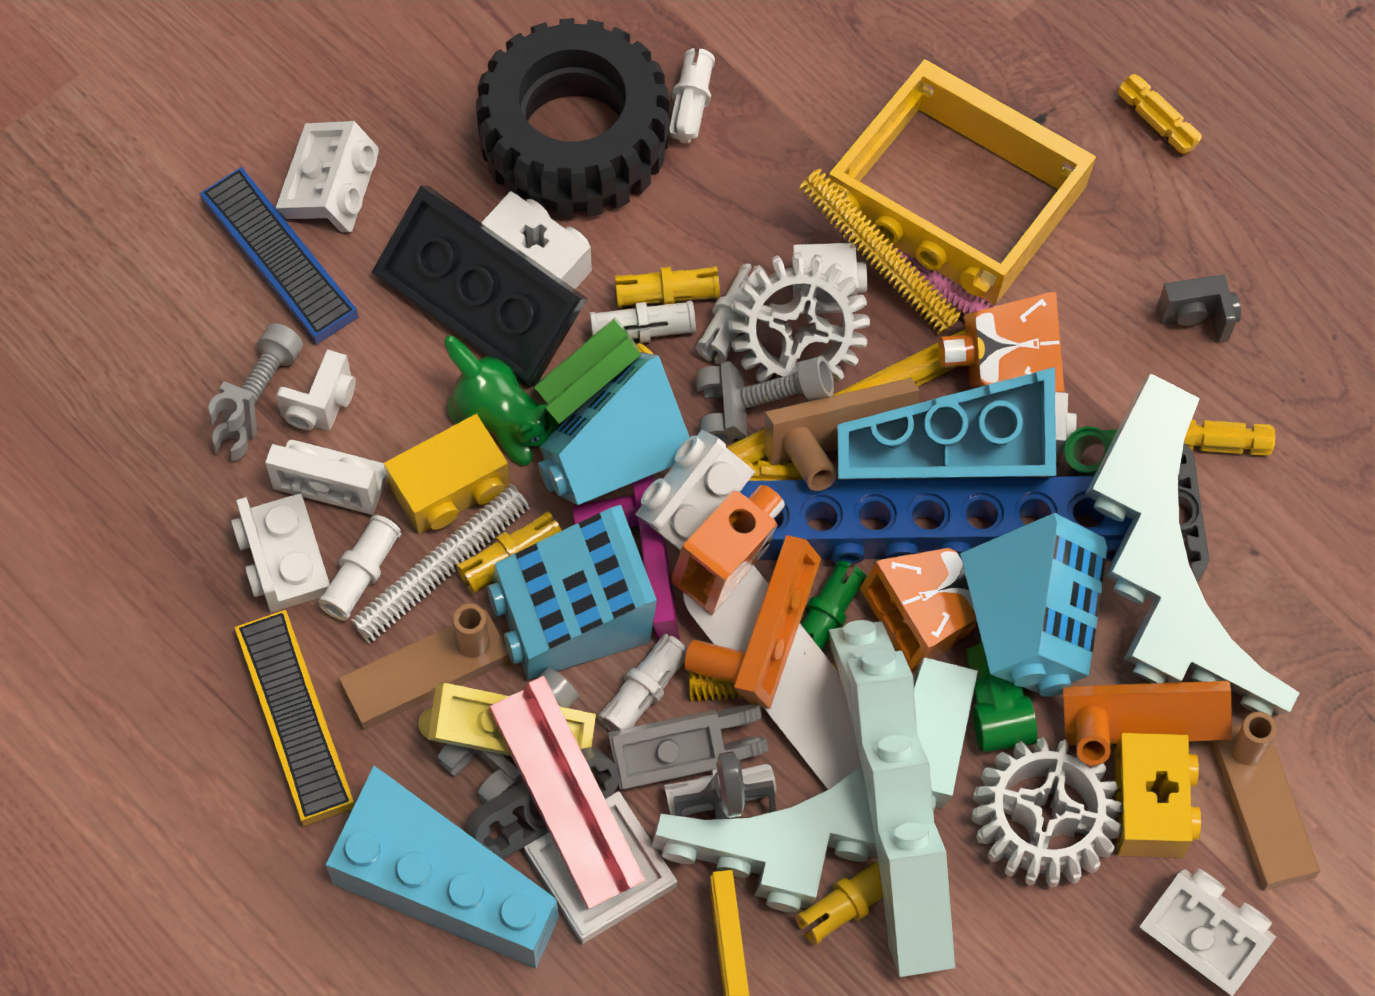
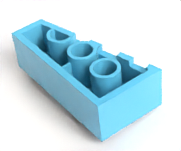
M1055 367L838 424V479L1056 476Z
M373 766L326 863L332 884L537 968L559 919L557 899L376 766Z

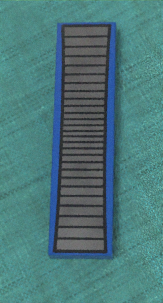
M242 167L200 193L201 200L316 345L359 317L357 308Z

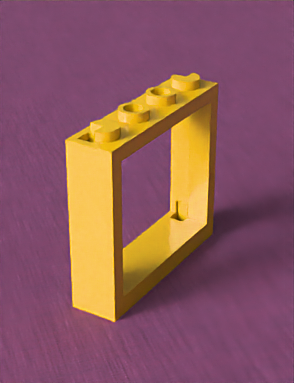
M924 59L832 169L828 178L831 179L829 183H835L833 188H840L837 193L844 192L842 198L848 196L847 202H853L851 207L857 206L856 211H862L860 216L866 215L865 220H871L869 225L875 224L874 229H880L878 234L883 233L885 235L882 239H889L887 244L893 243L894 247L917 259L925 268L939 272L961 285L968 293L980 296L996 305L1084 191L1096 156ZM930 85L931 87H933L934 91L927 88V86ZM919 110L1058 189L1001 264L860 182ZM1065 164H1068L1075 169L1072 171L1071 169L1065 167Z

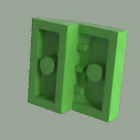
M614 317L536 383L534 388L548 403L545 408L560 424L637 359L641 353L629 333L619 320Z

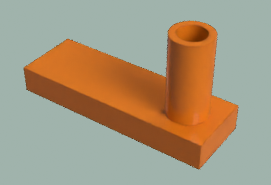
M786 535L746 652L693 640L688 646L685 655V669L688 672L735 683L734 688L750 704H757L768 709L771 708L821 561V557L806 539Z
M1230 681L1093 685L1063 688L1065 739L1069 745H1076L1078 758L1087 765L1096 766L1104 763L1110 756V744H1117L1121 733L1188 735V741L1232 740Z

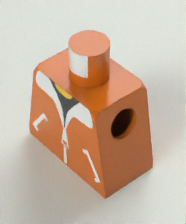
M1049 292L966 314L964 318L965 335L942 336L939 338L938 353L941 367L968 366L969 383L972 388L1055 367V392H1065L1056 292Z
M760 485L749 498L741 492L733 491L683 544L670 582L713 615L769 547L778 525L774 518L785 506L779 494L766 485Z
M950 548L877 561L860 587L879 622L882 621L897 651L902 650L911 672L917 671L924 657L936 659L969 638L979 627L962 560L957 552Z

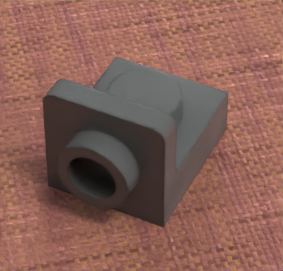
M1225 274L1164 283L1156 306L1161 324L1177 322L1179 325L1187 326L1200 323L1207 317H1211L1218 342L1229 341L1236 323L1241 320L1239 297L1236 292L1229 291Z

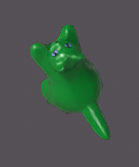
M451 335L446 336L444 345L448 356L461 371L453 394L447 400V410L452 421L458 424L477 414L483 425L496 437L511 462L521 467L529 466L533 458L530 446H541L560 424L545 408L547 405L538 404L519 387L517 379L509 366L497 358L487 356L478 360L457 338Z

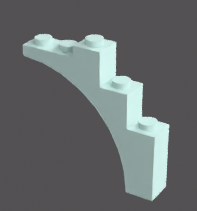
M1150 374L1142 381L1085 494L1096 500L1093 507L1105 516L1121 522L1125 516L1133 519L1104 576L1116 583L1113 590L1119 595L1139 604H1143L1145 598L1152 601L1124 659L1136 665L1133 674L1149 683L1180 682L1189 668L1194 671L1191 679L1195 682L1230 681L1231 690L1243 696L1240 704L1252 712H1264L1270 716L1273 712L1278 715L1289 713L1299 692L1262 669L1231 639L1206 604L1188 563L1179 524L1178 475L1184 439L1200 398Z
M867 620L852 621L842 628L829 629L830 648L847 700L866 786L879 863L888 946L899 977L954 969L955 957L947 854L934 823L930 763L917 732L913 675L902 650H894L882 621L874 623Z
M924 657L915 672L913 683L917 732L930 763L934 811L935 807L943 809L953 796L978 671ZM862 766L831 789L791 808L750 818L714 820L660 814L651 848L662 850V857L676 863L694 864L695 859L717 864V871L733 870V877L747 878L750 872L759 874L754 896L767 899L766 905L773 909L789 913L799 912L800 907L809 908L816 899L827 847L835 848V855L850 861L865 862L868 860V857L877 858Z

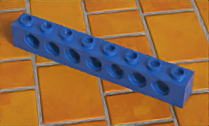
M1094 476L835 480L830 487L822 491L811 490L804 480L748 481L740 491L749 498L760 485H766L778 493L785 504L784 508L774 518L780 527L775 530L769 547L758 561L778 560L786 535L806 539L821 557V560H833L835 563L838 560H843L853 565L862 562L864 559H887L945 548L956 551L961 558L960 553L1025 526L1026 524L1021 520L1025 516H1034L1041 519L1053 513L1078 525L1080 524L1074 519L1076 516L1086 515L1093 518L1098 526L1084 528L1105 538L1107 545L1106 561H1112L1133 520L1125 516L1122 522L1105 516L1093 507L1096 500L1085 494ZM927 517L936 521L939 527L927 530L919 527L914 521L918 518ZM983 517L992 526L986 529H979L972 526L968 519ZM868 518H876L881 520L886 527L880 530H870L864 527L861 522ZM814 519H824L830 522L833 527L826 531H817L807 523Z

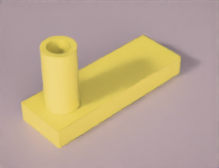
M448 683L438 684L435 687L433 707L424 710L419 717V730L428 740L511 756L488 709L489 706L509 696ZM560 707L580 749L592 747L596 714Z

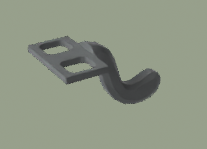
M733 751L719 754L716 763L717 772L704 790L698 793L674 796L676 816L681 817L682 811L687 807L711 804L714 806L715 819L742 818L739 816H741L745 808V797L757 795L768 796L769 810L767 813L776 811L773 780L744 784L740 760Z

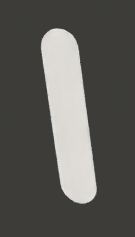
M753 566L713 615L684 592L683 596L689 613L713 644L746 652L769 584L756 567ZM799 623L771 708L764 709L829 790L859 768L861 761L839 672Z

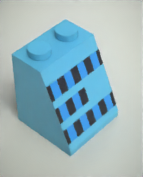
M640 352L641 355L569 415L540 446L544 460L538 462V468L549 492L555 490L559 497L580 505L674 466L676 463L675 455L678 449L690 437L658 355Z
M621 505L611 507L495 563L494 584L487 586L489 600L495 616H505L510 632L504 633L509 657L513 664H522L527 680L539 677L547 667L559 671L650 643L657 599Z
M1053 513L960 553L991 675L1014 683L1015 686L1037 692L1044 697L1063 694V688L1071 687L1072 682L1089 676L1106 563L1107 545L1104 537Z

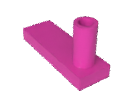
M652 474L633 482L634 495L573 505L575 524L611 507L621 505L629 528L639 526L645 570L657 599L653 624L658 640H660L663 634L680 639L672 582H670L671 573L666 540L635 515L642 506L641 499L644 492L655 481L654 475Z

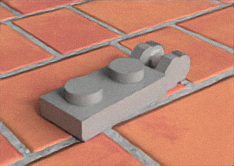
M746 704L725 708L719 712L713 709L608 732L614 764L619 771L618 784L620 789H628L717 769L716 763L720 753L733 751L739 760L768 751V745L764 737L750 736L724 745L721 729L751 724L762 717L760 706L757 704Z

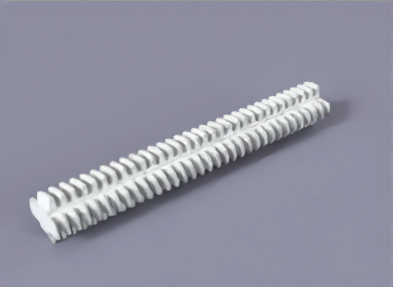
M510 484V488H505V492L499 493L500 497L496 496L494 498L495 501H490V505H485V509H480V513L474 514L475 517L470 518L471 522H465L466 526H460V530H455V534H451L450 538L445 539L446 543H440L441 547H435L436 551H431L430 555H426L425 559L420 560L421 564H415L416 568L409 569L410 572L405 573L406 577L401 576V581H395V585H390V589L385 590L386 594H380V598H375V602L369 603L370 607H364L365 611H360V615H355V620L350 619L367 643L370 644L369 637L373 641L376 640L373 635L374 632L379 637L381 636L378 631L379 628L383 632L386 631L383 626L384 624L389 628L391 627L388 622L389 620L394 624L396 623L393 618L394 615L400 620L401 617L398 612L401 611L405 615L404 607L410 611L409 603L415 607L414 598L421 602L418 595L421 594L425 598L424 590L430 594L429 586L435 590L434 581L441 585L438 578L441 577L445 581L444 573L450 577L449 569L455 573L454 564H458L459 560L465 561L464 556L470 558L469 552L476 555L474 547L481 551L479 543L485 547L484 539L488 543L491 542L488 537L489 535L495 539L493 531L501 534L499 526L505 530L504 522L508 526H510L509 518L515 522L513 514L519 518L518 510L524 514L523 506L528 510L530 509L528 503L514 485Z

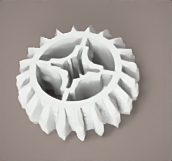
M794 252L792 255L793 268L785 269L780 256L772 257V264L776 273L768 276L765 269L758 265L753 269L756 278L760 282L757 287L749 281H741L739 288L750 299L749 301L742 299H733L731 301V309L745 316L729 320L728 327L732 332L745 333L735 338L731 344L735 352L750 350L741 360L744 369H751L761 363L756 374L758 382H766L773 373H776L775 380L798 373L799 362H796V359H800L803 349L813 342L828 344L829 340L834 341L819 356H823L826 359L833 377L838 381L844 378V373L838 365L841 360L852 366L858 363V357L848 348L849 346L866 347V337L861 333L854 332V329L868 327L870 319L864 314H853V312L867 305L864 295L847 297L857 287L856 280L853 277H848L838 284L836 283L843 270L841 265L834 263L823 274L821 272L824 260L821 255L815 254L808 269L803 268L802 254ZM802 284V287L798 288L797 294L791 302L784 305L772 303L769 306L763 305L777 290L788 285ZM818 287L827 291L838 302L841 311L840 326L830 324L828 319L822 318L815 313ZM805 306L807 311L805 315L808 323H814V326H801L798 334L795 333L793 339L791 326L789 323L784 324V321L788 319L797 320L800 312L803 313ZM757 320L767 322L769 327L783 334L780 358L769 353L758 340L756 335Z
M1044 737L1037 740L1034 753L1022 741L1015 745L1014 758L1001 752L995 760L997 769L989 767L984 769L981 780L985 786L976 787L973 795V800L981 806L973 809L972 821L979 825H984L978 830L976 836L978 843H995L989 850L988 858L990 862H995L1006 857L1009 860L1005 869L1007 877L1016 874L1018 867L1027 870L1025 882L1028 886L1035 884L1039 873L1045 874L1046 882L1050 888L1057 887L1060 880V872H1063L1067 880L1072 884L1079 882L1081 868L1087 872L1095 873L1100 866L1098 856L1110 857L1114 850V845L1110 839L1118 838L1122 830V825L1114 820L1123 811L1122 803L1110 799L1117 792L1118 786L1116 782H1100L1106 771L1104 763L1089 768L1078 756L1075 758L1068 755L1069 744L1066 739L1059 742L1056 752L1049 751L1048 743ZM1047 777L1046 783L1040 788L1034 790L1020 788L1019 792L1009 790L1015 784L1025 779ZM1064 782L1081 795L1089 811L1084 810V804L1077 803L1069 798L1064 789ZM1049 793H1051L1053 797L1050 807L1053 808L1052 817L1054 818L1049 820L1046 830L1043 832L1044 818L1042 817L1041 806H1045ZM1004 813L1011 815L1012 821L1022 824L1028 830L1030 844L1022 840L1012 830ZM1075 832L1086 835L1081 841L1070 847L1054 850L1047 849L1049 841L1056 836L1068 835L1074 837Z

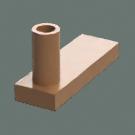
M907 378L765 412L764 454L771 465L792 461L811 490L822 491L827 489L835 482L837 477L836 469L825 454V452L838 450L837 425L918 404L920 390L912 378Z
M473 603L464 604L455 611L453 625L339 677L341 686L363 730H367L434 698L435 687L438 684L448 683L460 686L511 662L506 645L487 609L483 610L479 605Z
M1254 712L1246 717L1243 724L1232 726V740L1210 742L1263 891L1316 878L1320 868L1273 742L1277 732L1276 722L1267 713Z

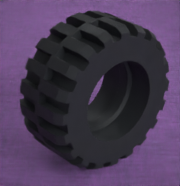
M574 18L559 19V25L548 27L546 22L532 26L531 34L524 37L521 33H518L506 42L507 52L498 50L488 61V71L484 72L480 77L477 87L479 98L476 100V113L483 160L488 162V170L494 181L500 185L505 183L506 194L512 191L523 200L526 198L536 201L546 211L548 208L558 210V217L573 218V212L587 211V217L603 214V207L612 204L614 209H618L630 202V192L633 191L637 195L641 194L651 184V174L659 173L665 161V150L668 149L669 90L665 86V75L660 64L654 60L651 61V52L641 42L636 41L632 45L629 33L617 27H614L612 31L604 29L603 22L588 19L587 24H574ZM570 95L588 96L600 100L619 115L614 125L604 133L588 140L575 142L560 141L547 137L533 128L528 122L532 114L545 103Z

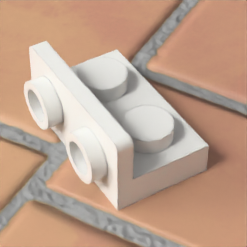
M355 121L305 123L278 199L276 210L285 219L328 218L340 232H351L358 212L362 207L363 197L377 162L378 146Z
M701 430L697 436H691L680 446L675 455L676 463L663 479H657L647 488L641 499L642 506L635 514L680 551L683 544L733 491L740 492L755 473L753 469L726 448V444L722 440L704 430Z
M289 440L286 447L272 444L265 462L273 489L294 495L302 493V496L305 498L374 515L387 478L384 463L296 440Z
M302 493L252 508L249 506L247 497L236 500L241 517L233 519L231 522L240 551L251 548L255 564L245 568L254 598L265 595L270 612H275L323 596L330 583Z
M1184 869L1178 873L1140 925V928L1233 996L1276 939V936L1268 930L1272 922L1251 905L1244 903L1239 909L1224 898L1222 893L1226 888L1205 871L1197 869L1193 875Z

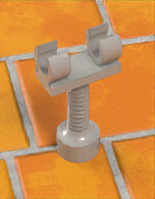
M271 323L264 330L257 342L258 350L262 355L241 388L224 381L219 388L220 394L215 395L210 400L208 410L211 425L213 426L220 411H222L223 423L218 425L212 433L215 455L219 451L221 443L229 438L238 440L230 450L231 461L239 460L246 454L248 450L247 439L254 440L257 435L255 403L260 398L279 365H292L301 352L303 341L300 336L282 324Z
M823 356L799 362L798 373L748 387H744L743 373L730 361L721 363V366L704 367L696 372L697 391L704 390V398L708 399L723 397L724 413H712L700 418V431L704 430L718 437L725 444L732 442L735 438L742 440L748 437L747 407L798 394H804L808 401L828 398L834 394L832 372Z
M547 667L538 677H545L559 707L569 708L579 698L574 687L554 669ZM446 744L437 757L441 760L440 764L453 776L464 770L475 754L492 767L496 772L487 778L477 792L481 795L479 798L484 803L523 782L518 769L506 759L507 755Z

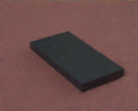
M420 185L372 270L373 274L484 354L501 360L511 368L516 377L529 386L536 385L588 299L430 186Z

